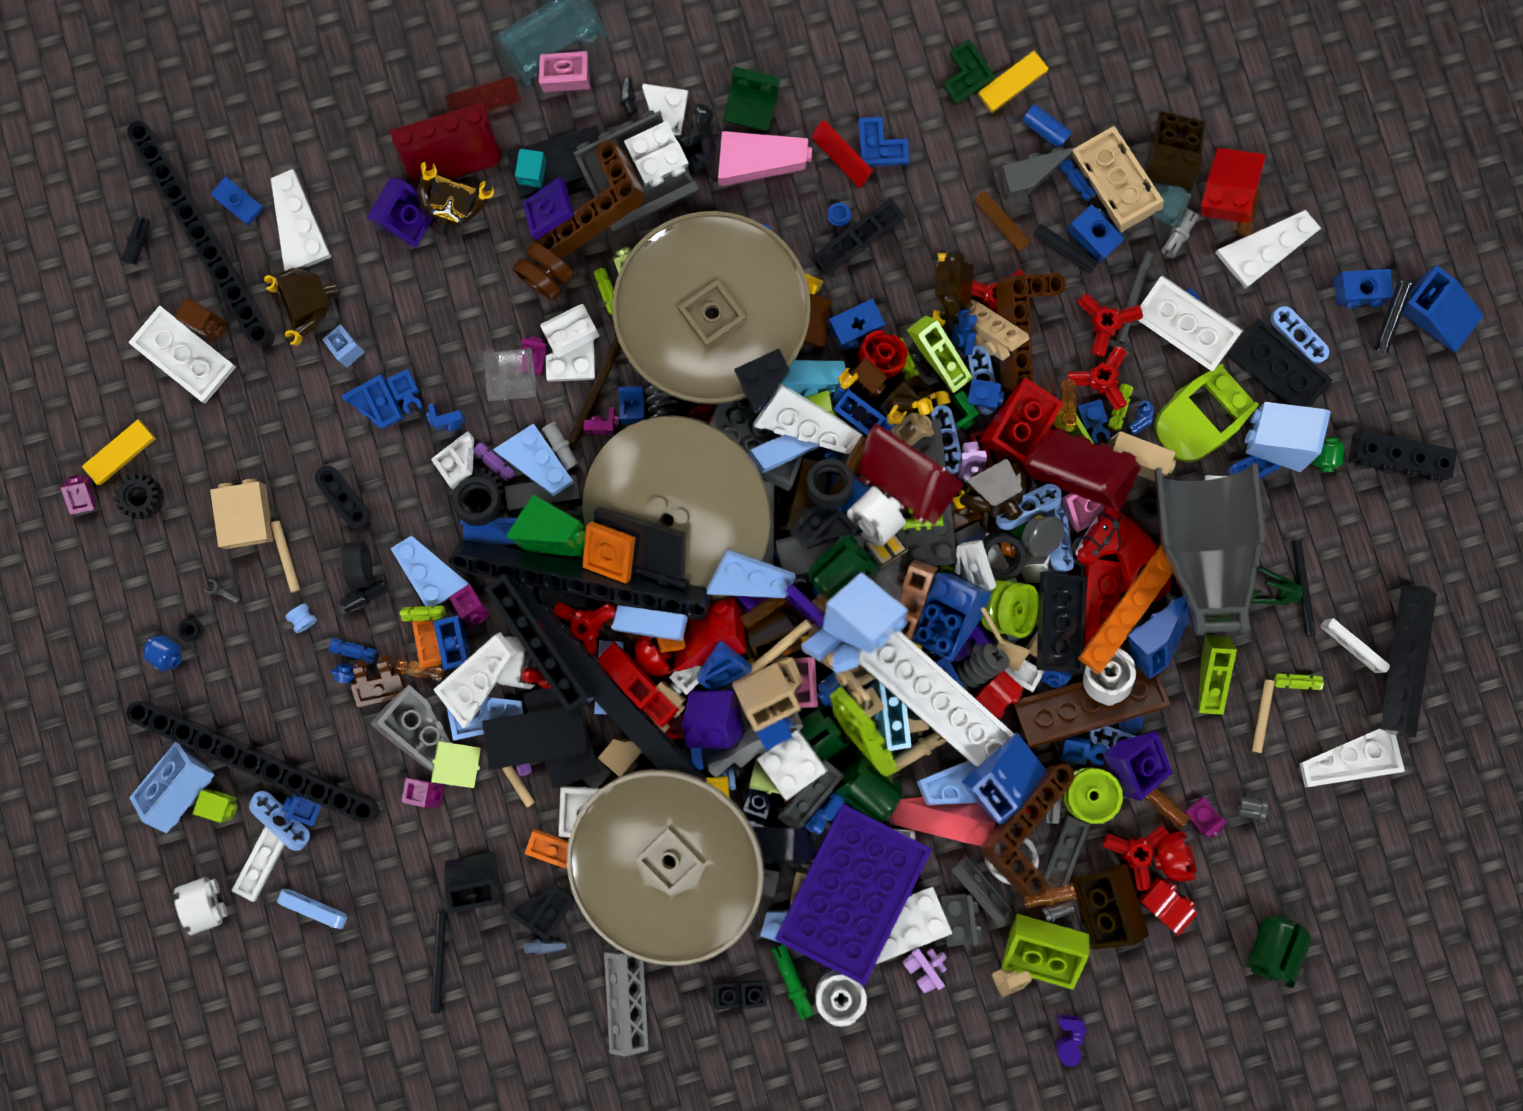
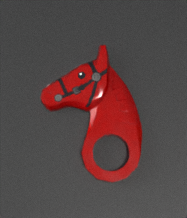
M1104 506V509L1093 520L1078 545L1076 556L1081 563L1090 566L1104 555L1117 554L1122 570L1124 587L1127 592L1137 578V573L1141 566L1149 562L1158 547L1136 522L1121 512ZM1171 576L1152 602L1161 601L1169 593L1172 582Z

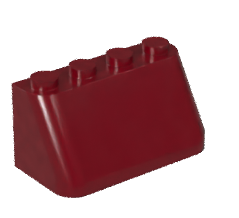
M483 102L389 130L407 176L415 187H418L420 176L423 175L421 171V164L423 162L426 163V171L432 170L433 164H435L437 169L436 175L452 180L494 167L501 160V151L493 125Z
M875 423L869 431L857 469V473L860 474L858 480L868 487L874 484L885 497L889 498L891 496L896 499L901 506L900 509L906 511L908 508L912 510L911 516L922 524L927 520L932 525H935L961 489L963 483L941 465Z
M1061 428L1049 430L1026 456L1022 464L1033 480L1044 484L1057 485L1063 491L1117 511L1121 510L1141 468L1135 460L1136 456L1132 453L1113 451L1112 447L1103 443L1099 445L1093 444L1084 436L1078 435L1077 438L1070 436L1067 431Z

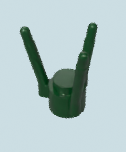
M1257 567L1258 571L1281 582L1279 584L1268 580L1265 581L1266 585L1277 589V596L1280 599L1254 598L1250 604H1281L1288 606L1289 602L1296 604L1300 601L1303 593L1302 585L1296 584L1294 580L1284 578L1264 567Z

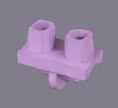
M978 442L964 443L962 446L963 453H961L957 478L959 480L964 479L966 483L968 479L984 471L987 459L986 450L979 451Z
M919 948L911 950L912 953L902 962L910 974L921 966L926 971L925 975L916 980L924 994L936 987L938 990L942 989L945 985L933 968L937 967L940 973L946 971L947 968L942 963L947 958L945 953L936 954L931 948L926 952L931 959L927 961Z

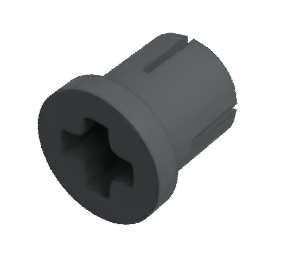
M1241 796L1238 802L1240 804H1238L1237 815L1256 819L1257 822L1264 823L1268 800L1265 798L1258 800Z

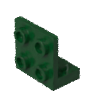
M734 66L731 74L732 85L723 121L768 132L780 90V77Z

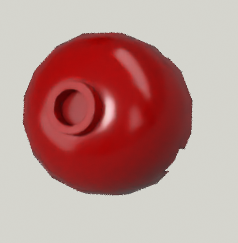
M882 330L873 331L865 337L858 352L859 364L866 358L883 372L887 379H891L902 371L906 365L908 350L898 336L884 334L885 331Z
M641 635L635 645V662L646 673L652 676H665L676 671L674 651L660 653L656 637Z
M1185 831L1175 832L1164 837L1158 845V854L1154 855L1157 869H1162L1166 877L1177 882L1197 879V876L1194 874L1197 873L1191 845L1185 846L1184 839H1188Z

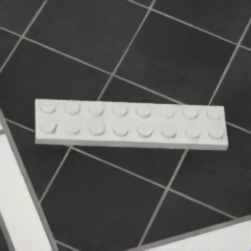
M894 632L882 649L877 648L871 654L861 650L859 664L976 768L1015 735L901 632Z

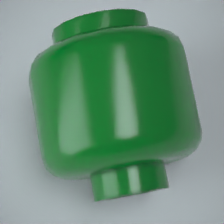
M1325 437L1321 454L1311 464L1319 467L1320 472H1334V468L1340 467L1344 463V444L1339 441L1338 437Z

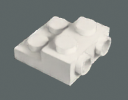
M668 121L624 141L644 186L651 185V187H655L664 182V177L671 174L673 177L684 173L686 171L685 168L688 167V161Z

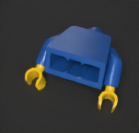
M849 368L838 377L839 383L832 397V401L836 405L834 410L865 434H869L875 423L890 431L895 425H899L905 417L907 411L900 413L897 411L899 405H894L885 418L852 393L849 389L857 380L858 375L855 374L852 377L848 372Z

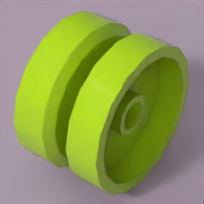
M995 580L997 587L988 590L992 593L986 607L990 618L999 634H1007L1017 638L1026 637L1032 632L1038 620V592L1030 584ZM983 615L981 618L983 626L986 630L993 632Z
M1093 767L1080 768L1074 771V781L1062 795L1064 798L1062 801L1067 811L1075 818L1091 824L1104 823L1111 820L1119 812L1123 801L1122 788L1118 780L1109 772ZM1091 792L1095 794L1093 799L1090 798Z

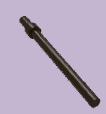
M616 331L613 335L615 339L568 439L574 445L578 443L584 429V420L589 419L621 349Z

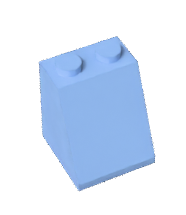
M1264 402L1251 415L1250 422L1253 425L1245 438V443L1247 444L1245 453L1301 472L1321 454L1331 411Z
M861 572L827 602L823 630L871 654L877 648L882 649L894 632L899 633L907 623L905 621L907 609Z

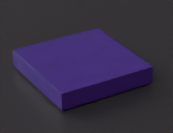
M561 177L522 202L531 237L535 240L574 216L567 187Z
M790 585L785 590L787 601L802 616L808 619L811 624L815 623L819 629H822L825 614L794 585Z

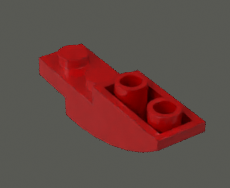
M615 641L599 656L598 661L616 684L660 727H664L680 710Z

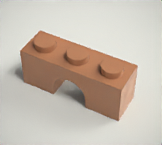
M916 559L909 566L899 601L907 609L905 619L907 623L900 632L910 641L913 638L938 570L937 567Z

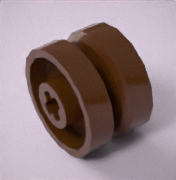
M533 241L525 250V254L530 261L518 259L511 269L531 289L554 302L561 294V289L556 282L568 285L574 277V272L556 255Z

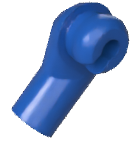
M1142 401L1139 403L1137 420L1127 426L1132 436L1152 424L1154 408L1151 402Z

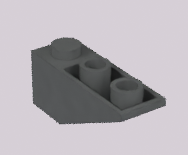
M1059 147L1051 150L1049 154L1041 155V153H1036L1028 156L1026 160L1018 161V159H1012L1005 162L999 175L1006 199L1009 200L1030 194L1058 169L1062 162L1070 157L1073 151L1072 148L1064 149V147Z

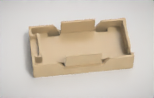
M1115 126L1072 149V159L1084 177L1088 178L1090 185L1096 190L1097 196L1107 209L1110 218L1120 233L1155 214V211L1163 209L1164 200ZM1085 165L1089 166V168L1091 169L1090 172L1088 171ZM1110 202L1113 203V205L1115 206L1116 209H1113V208H1112V206L1110 205Z

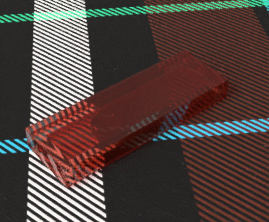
M513 76L445 96L449 112L482 102L488 111L521 101Z

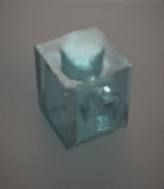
M1169 185L1164 192H1159L1164 200V206L1162 210L1155 211L1152 218L1174 227L1181 220L1191 194L1187 193L1180 186Z

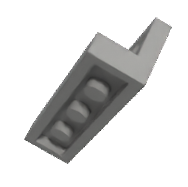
M609 951L604 952L610 1054L625 1057L648 1051L644 962L635 958V967L631 972L628 969L627 958L632 956L624 952ZM632 982L636 984L637 988L633 997L629 994V987ZM634 1007L638 1010V1017L635 1022L630 1019V1013ZM637 1032L639 1034L640 1046L632 1047V1037Z

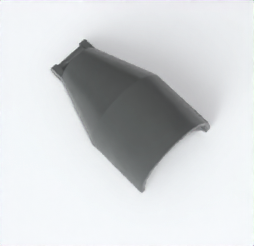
M1252 464L1244 471L1231 476L1202 481L1166 479L1162 477V467L1156 468L1154 472L1161 548L1193 615L1195 635H1205V632L1239 631L1240 634L1249 633L1248 609L1255 584L1256 570L1260 562V553L1265 541L1258 464ZM1237 617V621L1205 622V620H1218Z

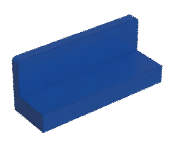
M495 518L492 522L483 526L468 525L460 519V525L463 526V540L495 546L517 545L506 537L517 518Z

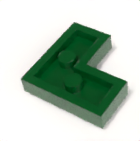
M970 39L949 52V57L960 73L944 82L942 87L956 106L995 80V75Z

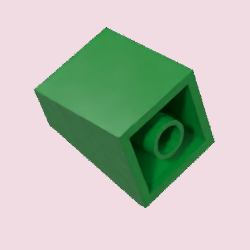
M532 495L506 537L526 552L583 557L586 527L575 518Z

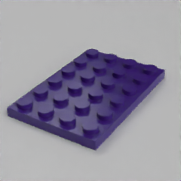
M843 803L775 936V940L865 986L932 849Z

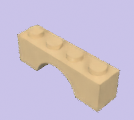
M662 681L657 687L680 709L673 716L677 718L686 708L682 704L687 699L678 694L668 683ZM666 724L664 727L660 728L665 733L670 726ZM617 737L613 739L598 759L619 777H622L626 773L631 774L639 764L636 760L641 754L646 755L631 739Z

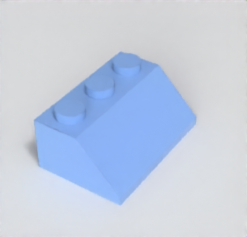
M174 742L129 798L143 823L167 834L172 826L178 823L185 810L195 802L200 791L210 784L214 773L209 765L192 750Z

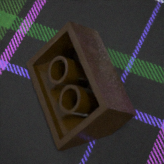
M803 458L792 487L789 491L783 489L774 523L775 532L789 534L790 529L815 505L808 497L806 482L808 472L817 463L816 461ZM829 472L823 473L815 481L816 489L824 495L827 487L832 482L833 474Z
M1127 863L1106 866L1071 877L1093 950L1131 946L1149 936Z

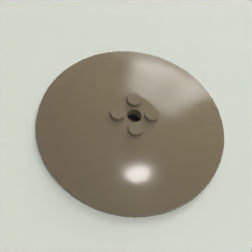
M718 211L697 212L676 217L648 233L633 248L623 263L616 280L612 302L613 321L618 341L624 354L636 371L646 381L666 394L681 400L702 404H722L747 398L735 375L734 368L778 348L788 367H790L800 352L806 338L811 310L810 293L805 273L788 245L773 231L750 218ZM709 308H715L719 311V315L715 319H709L705 315L706 311Z
M681 416L653 417L637 422L620 431L606 443L596 456L585 482L583 493L585 527L591 521L594 522V510L599 506L686 532L685 576L683 578L690 580L689 585L707 589L727 549L759 561L764 559L772 525L771 506L766 485L755 463L746 451L730 436L712 425ZM664 513L672 515L674 519L673 525H667L664 522ZM713 595L711 603L727 599L732 595Z
M663 769L644 770L624 775L604 786L586 803L579 813L569 837L567 848L568 878L575 901L582 914L595 931L608 943L639 960L661 965H686L714 957L737 941L751 923L758 909L764 886V864L756 834L743 812L728 796L713 785L695 776ZM664 856H673L676 860V865H668L664 860Z

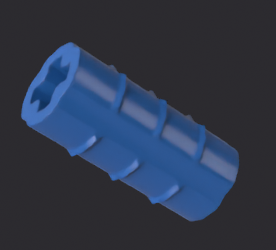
M1035 103L1022 119V122L1028 125L1030 129H1033L1039 136L1045 138L1056 148L1062 147L1072 133L1064 124H1061L1048 114L1045 109L1043 110Z

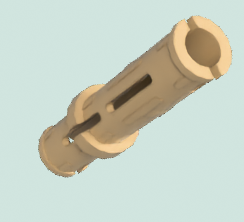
M935 731L924 739L922 737L917 739L918 742L892 757V759L897 764L898 770H901L922 756H929L932 754V750L947 741Z

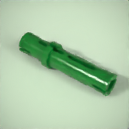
M780 944V946L777 945L771 948V952L775 957L789 991L787 994L788 998L792 999L799 1019L803 1020L805 1016L807 1018L812 1016L814 1011L805 994L807 992L806 987H803L786 945Z

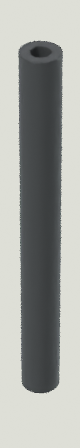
M1145 251L1143 253L1126 309L1137 306L1153 257L1151 252ZM1131 322L1123 324L1122 329H1119L1115 340L1117 343L1125 344Z

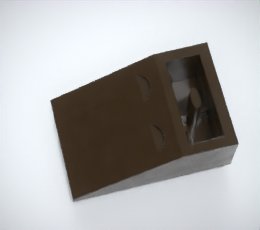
M1159 110L1145 166V173L1152 182L1188 191L1191 190L1201 167L1204 121Z

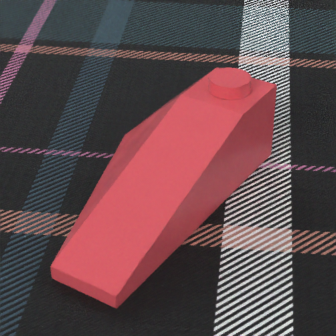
M923 797L901 799L899 806L892 814V825L977 846H982L995 828V821L988 817L978 803L926 805Z

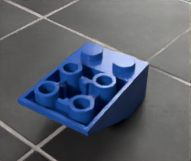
M1437 265L1425 272L1410 291L1403 311L1404 316L1454 353L1457 352L1484 316L1458 281Z
M937 573L911 641L949 661H953L983 617L980 609L981 607L986 609L992 593L953 573Z
M1184 595L1179 599H1173L1168 607L1161 612L1154 613L1141 627H1135L1128 635L1129 655L1133 659L1135 666L1149 680L1169 666L1189 622V606Z
M1016 733L961 782L988 817L1002 825L1022 807L1046 772V769L1019 734Z

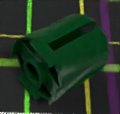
M847 533L810 566L808 576L818 593L827 601H830L861 572L870 579L877 573L880 566L858 544V541Z
M822 704L801 719L803 727L799 730L807 742L823 730L827 729L829 731L810 745L821 762L824 759L826 761L852 743L851 739L846 742L841 733L843 730L836 721L832 712L827 714L822 709Z
M860 753L855 754L846 762L850 766L843 772L844 777L833 789V792L839 795L851 808L878 822H882L896 811L902 799L903 788L900 782L891 775L887 777L881 774L866 756Z
M1268 916L1261 923L1245 967L1252 968L1251 972L1262 978L1277 982L1282 980L1286 982L1285 987L1294 988L1312 942L1311 934L1301 924H1294L1293 920L1282 916Z

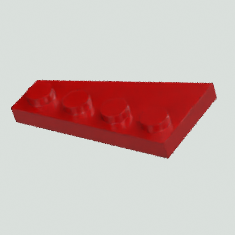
M1098 559L1094 564L1090 566L1085 565L1084 576H1087L1084 649L1118 604L1121 593L1125 591L1120 562Z

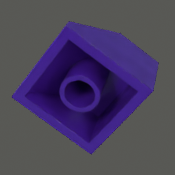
M391 177L367 216V219L415 248L433 220L425 216V210L421 208L417 190L405 181Z
M699 690L689 692L682 723L687 748H731L743 737L735 690Z
M1150 732L1121 740L1103 754L1111 775L1118 780L1122 788V796L1139 801L1173 773L1158 732Z

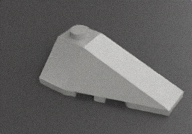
M407 685L370 723L388 740L430 772H433L434 764L432 760L435 759L438 741L452 743L445 734L442 724L432 712L428 701L410 685Z

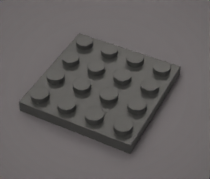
M747 398L717 404L709 425L718 428L735 440L747 454L751 449L783 436L766 428L754 427L753 423L761 412L759 410L754 414ZM803 455L762 473V478L789 491L795 480Z

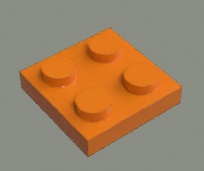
M591 521L586 525L583 568L626 584L631 579L635 537Z

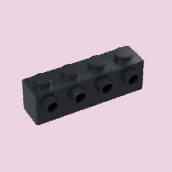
M1360 430L1352 435L1348 462L1356 463L1358 468L1370 469L1372 466L1380 468L1379 471L1383 473L1394 474L1396 471L1404 473L1403 476L1407 478L1417 479L1420 476L1427 478V481L1431 483H1442L1444 480L1453 478L1457 449Z

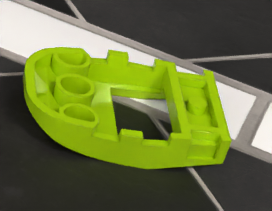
M1222 363L1213 372L1210 370L1179 389L1155 418L1154 432L1156 438L1164 448L1176 452L1174 458L1179 461L1195 462L1221 447L1241 428L1259 405L1249 397L1223 368L1224 365ZM1202 385L1235 420L1222 433L1217 430L1189 398Z
M840 686L829 696L834 717L841 729L881 774L888 777L899 771L897 764L892 759L893 756L888 748L883 750L881 744L885 741L876 730L874 722Z

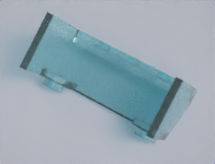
M552 0L495 36V40L518 77L528 86L531 84L529 79L538 74V63H540L541 54H555L577 39L589 43L598 37V33L604 38L609 35L590 0Z

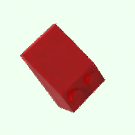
M1217 148L1201 204V216L1250 224L1266 154Z
M1025 377L992 418L979 442L1004 459H1008L1010 463H1017V466L1021 467L1026 456L1050 430L1064 403Z
M733 597L711 603L704 619L688 620L683 635L686 647L684 650L674 651L675 670L678 672L703 665L720 641H723L738 654L746 653L744 615Z

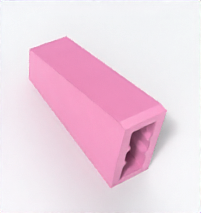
M722 131L718 174L719 186L805 170L806 161L811 162L812 147H807L808 138Z

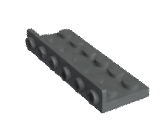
M940 419L930 420L935 434L931 437H923L912 447L946 469ZM951 503L943 513L944 527L932 526L931 529L927 530L925 526L921 527V530L916 531V528L903 530L902 527L897 532V535L908 548L907 552L897 558L898 566L902 565V568L908 571L910 564L915 559L935 567L957 564V547ZM909 508L906 511L899 509L903 518H914L909 513Z

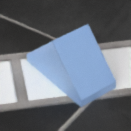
M341 324L322 339L334 357L346 367L365 353Z

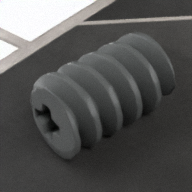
M644 379L643 384L649 386L645 389V394L650 396L646 402L652 405L648 408V412L653 414L650 418L673 416L679 412L678 409L671 408L672 405L678 403L677 400L670 399V395L657 389Z
M986 644L983 648L965 658L964 661L959 662L957 673L964 688L967 691H973L989 681V679L1000 674L1003 670H1006L1010 665V659L1002 649L997 648L993 644Z

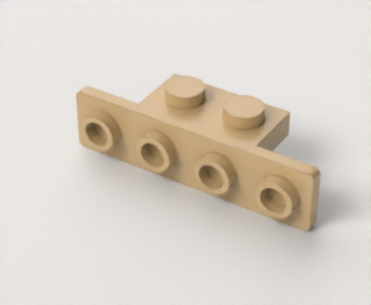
M971 299L969 315H977V322L972 328L976 332L974 342L976 346L981 345L988 354L994 355L1003 361L1010 356L1009 351L1015 350L1030 339L1028 333L978 301Z
M815 623L809 629L808 639L820 630ZM834 650L822 659L825 665L832 669ZM860 664L857 667L836 673L837 681L842 687L845 686L850 692V697L863 711L869 709L870 697L862 686L874 680L875 677Z

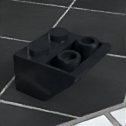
M752 826L761 848L763 863L775 862L785 865H807L808 860L815 859L817 852L807 829Z
M495 851L445 861L444 889L449 914L497 905L503 901Z

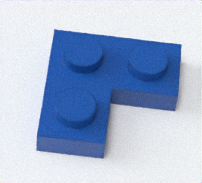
M883 117L859 118L860 157L869 167L909 164L908 139L884 140Z

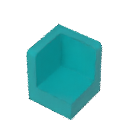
M526 149L519 150L515 172L518 184L542 188L546 158L543 152Z

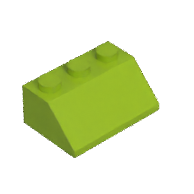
M1016 914L1009 931L1001 969L1010 972L1018 971L1019 974L1028 970L1031 978L1073 990L1089 957V934Z

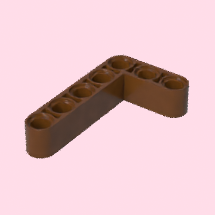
M610 140L601 142L596 154L611 187L574 211V216L538 239V244L548 249L559 259H563L635 210L645 199L644 190L626 152Z
M1060 273L1002 277L996 284L997 314L1028 333L1030 338L1015 350L1009 351V357L1003 361L1000 360L1001 388L1004 394L1008 396L1011 395L1023 378L1026 377L1033 382L1029 297L1062 294L1066 288V281Z
M1068 765L1047 767L1046 772L1022 807L1004 824H998L982 844L984 857L1023 896L1039 897L1047 891L1048 883L1046 878L1018 848L1073 783L1074 771ZM1057 772L1060 773V781L1057 780ZM1042 789H1044L1046 793L1045 799H1043L1041 795ZM1027 807H1029L1031 812L1029 818L1026 815ZM1012 825L1015 827L1014 836H1012L1010 831ZM997 843L1000 847L998 855L995 852V845ZM1014 861L1017 864V870L1015 873L1012 869V864ZM1031 879L1034 881L1033 890L1029 886Z

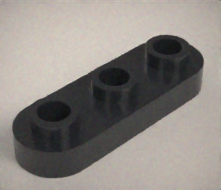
M323 466L318 469L315 474L316 484L347 525L355 529L367 526L371 518L370 512L341 473L332 466ZM329 475L333 476L331 483L326 482V478ZM343 494L348 496L345 502H341L340 499ZM357 513L362 514V519L360 521L355 520V515Z

